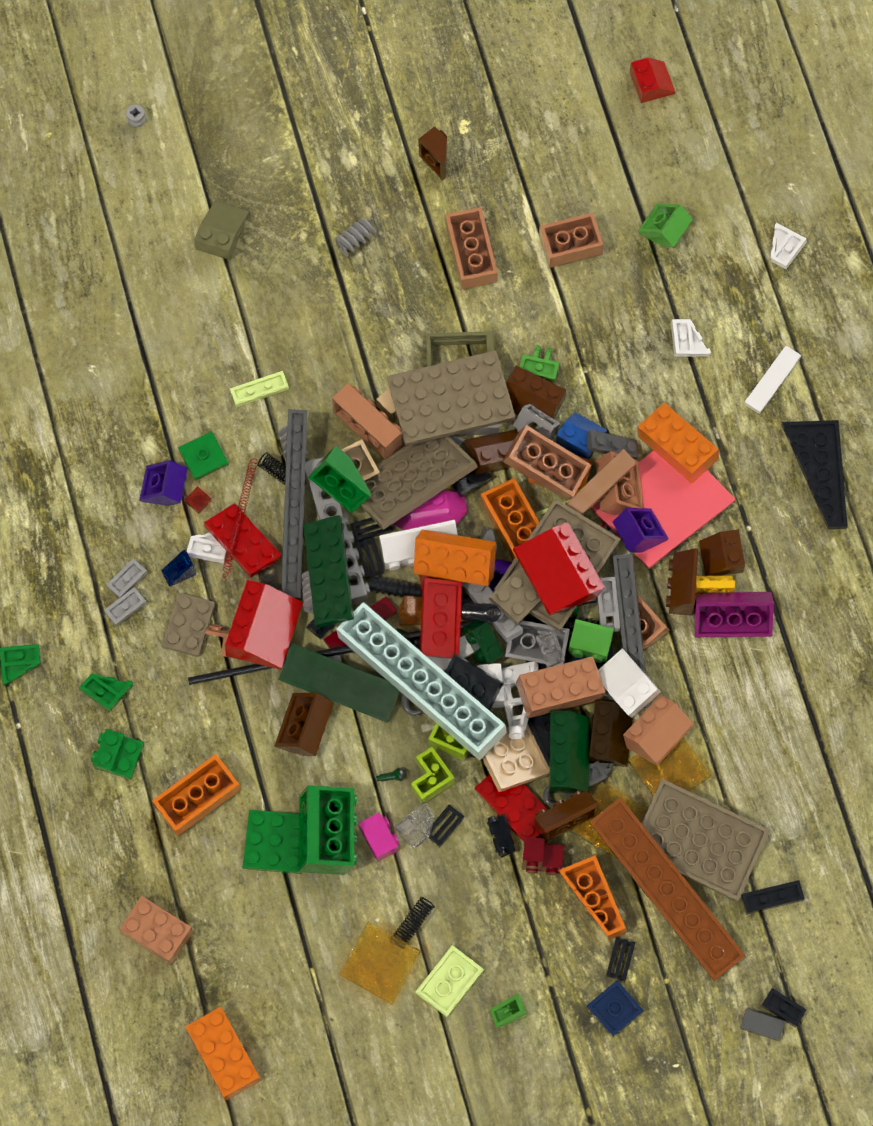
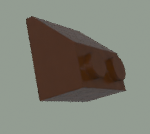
M434 126L418 139L419 157L443 181L446 177L447 135Z
M739 529L718 532L699 541L705 576H723L744 572L745 561Z

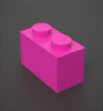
M380 812L359 823V829L377 862L398 852L397 845L400 844L396 834H391L388 829L391 827L386 816L382 818Z

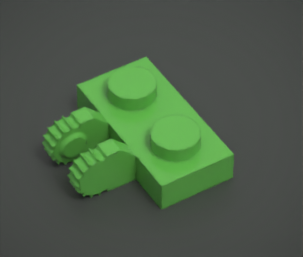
M536 345L534 356L523 354L520 368L545 380L555 382L559 362L550 360L552 348L546 350L545 359L538 358L541 352V346Z

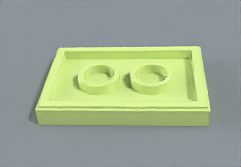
M452 945L415 993L445 1017H448L484 969Z

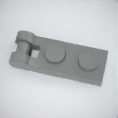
M615 577L600 578L605 589L597 597L599 625L613 628L614 632L620 631L616 580ZM606 617H613V622L606 623Z

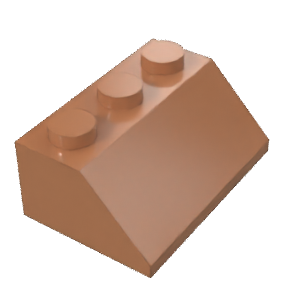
M610 451L596 459L597 474L618 453ZM639 463L600 499L602 512L620 515L626 508H644Z
M638 595L643 648L645 650L659 641L670 629ZM606 617L610 622H613V617Z
M660 694L623 736L629 750L658 766L694 726V723L676 703Z

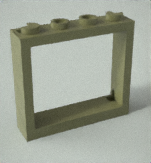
M494 331L426 333V340L423 341V351H427V357H423V367L433 365L432 346L486 344V353L494 351Z

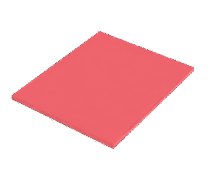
M652 451L638 462L644 508L652 509L668 540L642 553H634L648 569L736 501L708 470L695 482L690 483L655 451ZM598 500L591 509L623 542L613 524V521L619 515L602 512L600 500Z

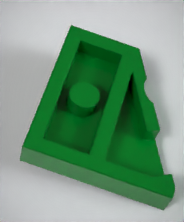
M39 644L0 648L3 685H8L41 664Z
M91 673L80 685L79 690L110 712L133 687V682L129 680L127 682L118 681L113 677H102L101 675Z

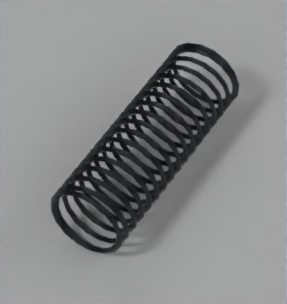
M268 452L264 453L259 459L257 466L285 485L283 483L285 481V475L283 476L286 471L285 464L270 456ZM267 454V456L263 459L262 463L260 464L264 455Z
M464 603L461 605V618L468 621L496 622L500 617V609L494 604Z
M420 897L414 908L406 915L407 918H404L403 923L393 933L394 936H391V941L400 948L405 949L406 943H409L411 941L410 938L415 936V930L418 931L419 925L424 923L425 917L428 918V912L431 913L435 906L426 898Z

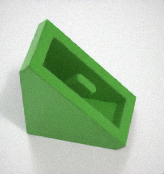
M516 994L490 1009L496 1028L526 1018V1010L520 994Z

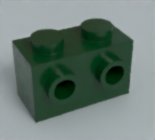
M473 621L462 628L466 635V640L471 645L474 656L479 662L490 664L504 655L488 622Z

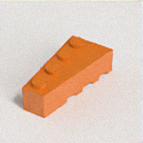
M596 855L559 870L560 875L609 940L628 933Z

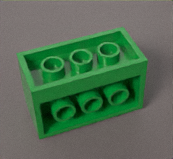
M308 785L299 795L298 872L345 875L356 865L357 854L354 853V845L357 843V834L354 833V826L357 824V814H354V807L357 805V795H354V788Z

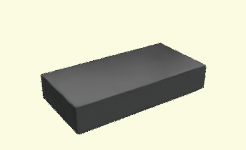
M746 1009L740 1029L779 1041L785 1021Z

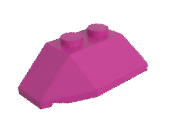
M443 490L392 525L399 527L403 531L455 520L457 525L467 514L465 495L460 497L457 492Z

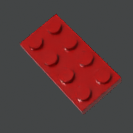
M235 503L204 522V527L226 551L228 550L229 543L232 542L230 541L234 522L237 521L235 520L237 510L240 509ZM244 515L242 523L236 522L242 524V527L240 528V536L237 540V548L235 549L233 559L252 578L280 560L281 554L250 519Z
M424 578L422 581L420 651L426 657L452 659L454 654L459 655L462 582Z
M489 774L474 787V790L498 816L505 814L509 828L523 843L525 837L538 838L540 836L534 824V817H536L535 814L537 812L548 809L524 784L498 792Z

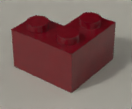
M525 837L522 870H526L527 873L543 871L547 875H557V873H560L559 870L562 869L564 845L544 844L545 839Z

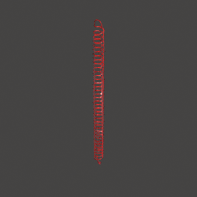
M248 464L247 473H249V472H253V473H254L255 471H251V470H249V469L255 470L256 467H255V468H251V467L249 466V464ZM248 476V477L245 478V481H246V482H247V481H251V482H252V480H253V477H249V476ZM240 508L239 510H237V514H238V513H243V514H244L246 508H245V509H241V508ZM238 517L237 519H241L242 521H238V520L235 521V522H234V526H236V525H240V526H241V525H242V524L236 523V522H240V523L243 522V518H239V517ZM232 529L231 538H233V537H237V538H238L239 536H235V535H233V534H238V535H239V534H240V530H236V529H235V530L233 531V529ZM232 541L231 543H229L228 550H235L236 548H232L230 546L236 547L237 542ZM229 553L228 555H226L225 562H232L233 560H229L227 558L233 559L234 554ZM226 565L225 567H229L230 569H227V570L230 571L232 565H231V566H227V565Z

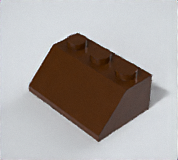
M515 366L506 383L514 413L518 415L522 408L530 403L554 419L566 398V389L518 366Z
M517 429L464 440L469 456L477 464V468L474 469L475 475L511 468V466L503 462V459L519 433Z
M696 548L674 553L673 560L669 559L668 571H672L671 578L668 577L667 589H670V596H666V607H669V614L692 616L695 604L698 549Z
M293 693L274 747L301 756H316L334 702L319 693Z
M587 790L575 792L570 796L569 800L565 802L560 800L553 805V808L549 810L543 809L535 814L534 824L542 838L545 839L544 842L597 816L599 805Z

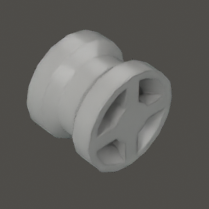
M137 104L129 106L126 111L128 123L132 127H141L146 121L143 107Z

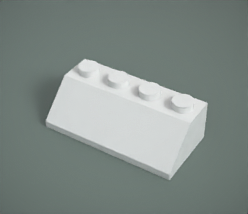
M455 520L380 535V550L385 570H397L405 565L414 566L415 538L422 529L458 535Z

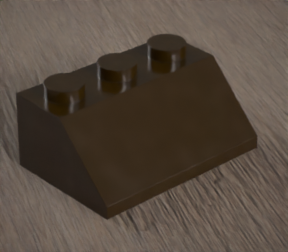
M595 700L589 763L599 761V763H610L621 767H627L629 749L626 746L623 734L632 726V718L616 702Z

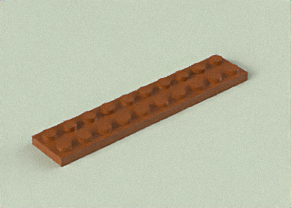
M621 797L589 822L713 981L746 956Z

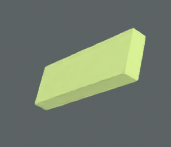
M283 371L230 388L236 407L289 390Z

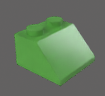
M657 203L638 232L662 247H674L693 219L682 205Z
M576 619L569 653L577 658L593 656L596 663L607 662L614 629Z

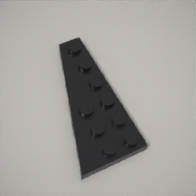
M839 420L782 422L781 426L827 529H847L848 522Z

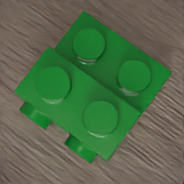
M105 729V732H101L98 737L99 749L98 751L94 750L91 757L94 769L132 780L144 747V742L126 737L122 733Z

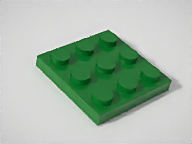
M249 810L243 869L302 874L298 872L299 814Z

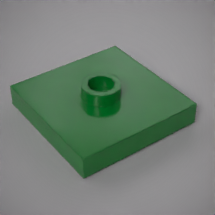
M212 431L178 447L195 481L229 465Z

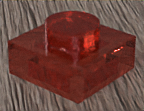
M198 486L184 499L185 503L198 514L212 501Z

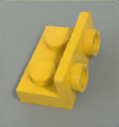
M732 576L696 577L695 593L734 592L735 581Z

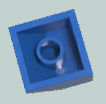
M574 412L558 432L556 443L582 458L591 459L594 451L587 449V432L594 430L607 433V429Z

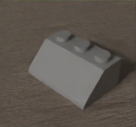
M523 620L519 623L523 628V634L508 642L505 657L530 662L535 661L551 666L564 664L570 629L562 628L559 632L545 624Z

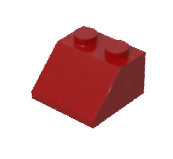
M644 58L631 62L630 75L641 103L675 94V89L664 61Z

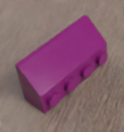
M772 592L695 593V638L772 637L774 610Z

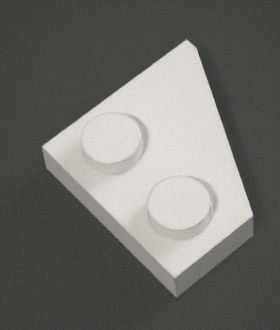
M776 223L770 257L771 262L787 269L806 244V238Z
M672 319L671 331L674 357H709L711 351L702 342L703 338L696 331L691 319Z
M209 532L205 535L191 536L186 555L187 557L224 563L227 551Z

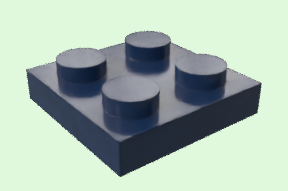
M618 980L586 1006L612 1038L644 1011Z

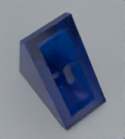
M186 550L180 552L161 570L169 586L178 584L196 575L194 565Z

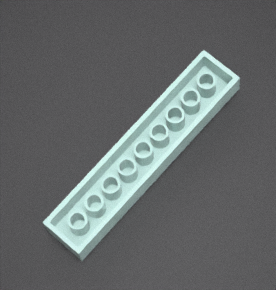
M364 602L353 612L354 620L345 621L336 629L339 639L479 761L507 733L506 725Z

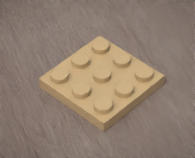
M528 724L522 739H511L509 737V727H507V733L482 758L498 792L549 776L547 762Z

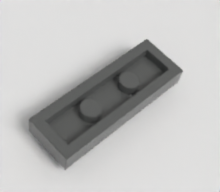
M594 430L587 432V449L589 451L603 454L612 451L619 454L625 449L633 459L638 458L637 440Z

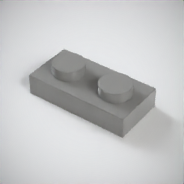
M133 558L106 586L120 598L130 591L148 572Z
M134 587L107 607L104 612L117 627L147 604V602Z

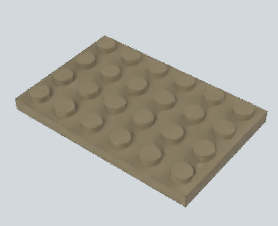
M496 350L387 376L405 446L514 421L516 418Z
M449 436L405 446L377 464L376 466L380 473L364 481L372 495L361 507L384 530L477 468V464Z
M555 499L528 540L553 527L568 522L595 571L599 574L620 542V538ZM517 557L495 587L494 592L521 565ZM540 602L529 614L560 632L577 606L549 616L543 603Z
M661 779L641 823L683 877L736 902L740 899L769 833V829L664 779Z

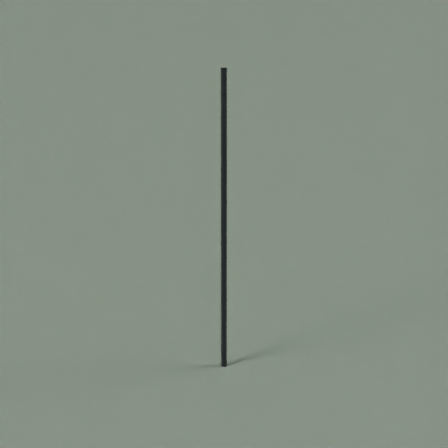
M597 598L582 603L578 606L596 603ZM473 621L460 622V630H463L462 628ZM421 630L401 635L408 641L419 639ZM347 645L316 651V653L326 657L354 652ZM252 664L188 677L189 685L271 669L272 667Z

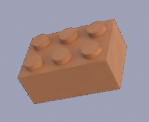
M593 213L540 226L539 237L549 268L603 254V241Z
M143 896L140 897L119 928L122 935L169 965L173 964L193 934L192 927Z

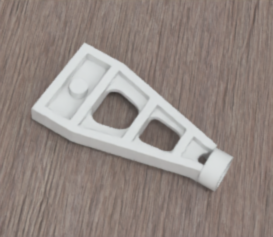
M535 661L501 668L502 682H504V706L509 724V737L511 739L524 738V730H526L528 722L524 707L522 715H513V706L521 705L522 701L520 697L513 699L511 689L516 686L519 675L538 670V663Z

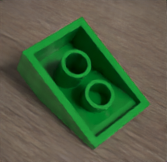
M337 446L316 465L308 477L351 513L357 510L372 495L351 458Z

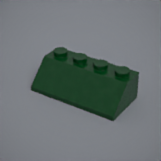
M551 710L549 717V793H575L586 790L589 792V717L572 711Z

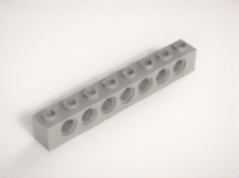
M322 457L305 462V475L319 520L333 517L327 515L330 511H335L337 513L335 516L340 515L342 518L344 541L347 547V563L352 564V567L348 568L349 581L356 580L358 582L354 586L350 585L352 605L368 601L367 594H370L368 583H364L362 579L365 576L362 565L358 566L357 559L360 558L357 548H353L351 543L354 542L352 531L347 530L346 525L349 522L346 513L342 514L341 508L343 506L332 497L323 499L322 496L328 493L308 478L316 465L324 458Z

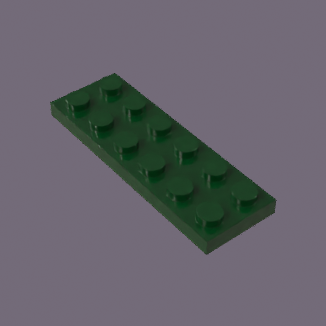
M337 515L303 524L315 626L321 628L354 620L341 516Z
M292 644L278 679L310 693H319L333 702L386 723L400 692L387 680L295 644Z

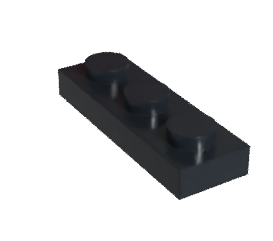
M799 880L741 894L746 915L801 902L805 899Z

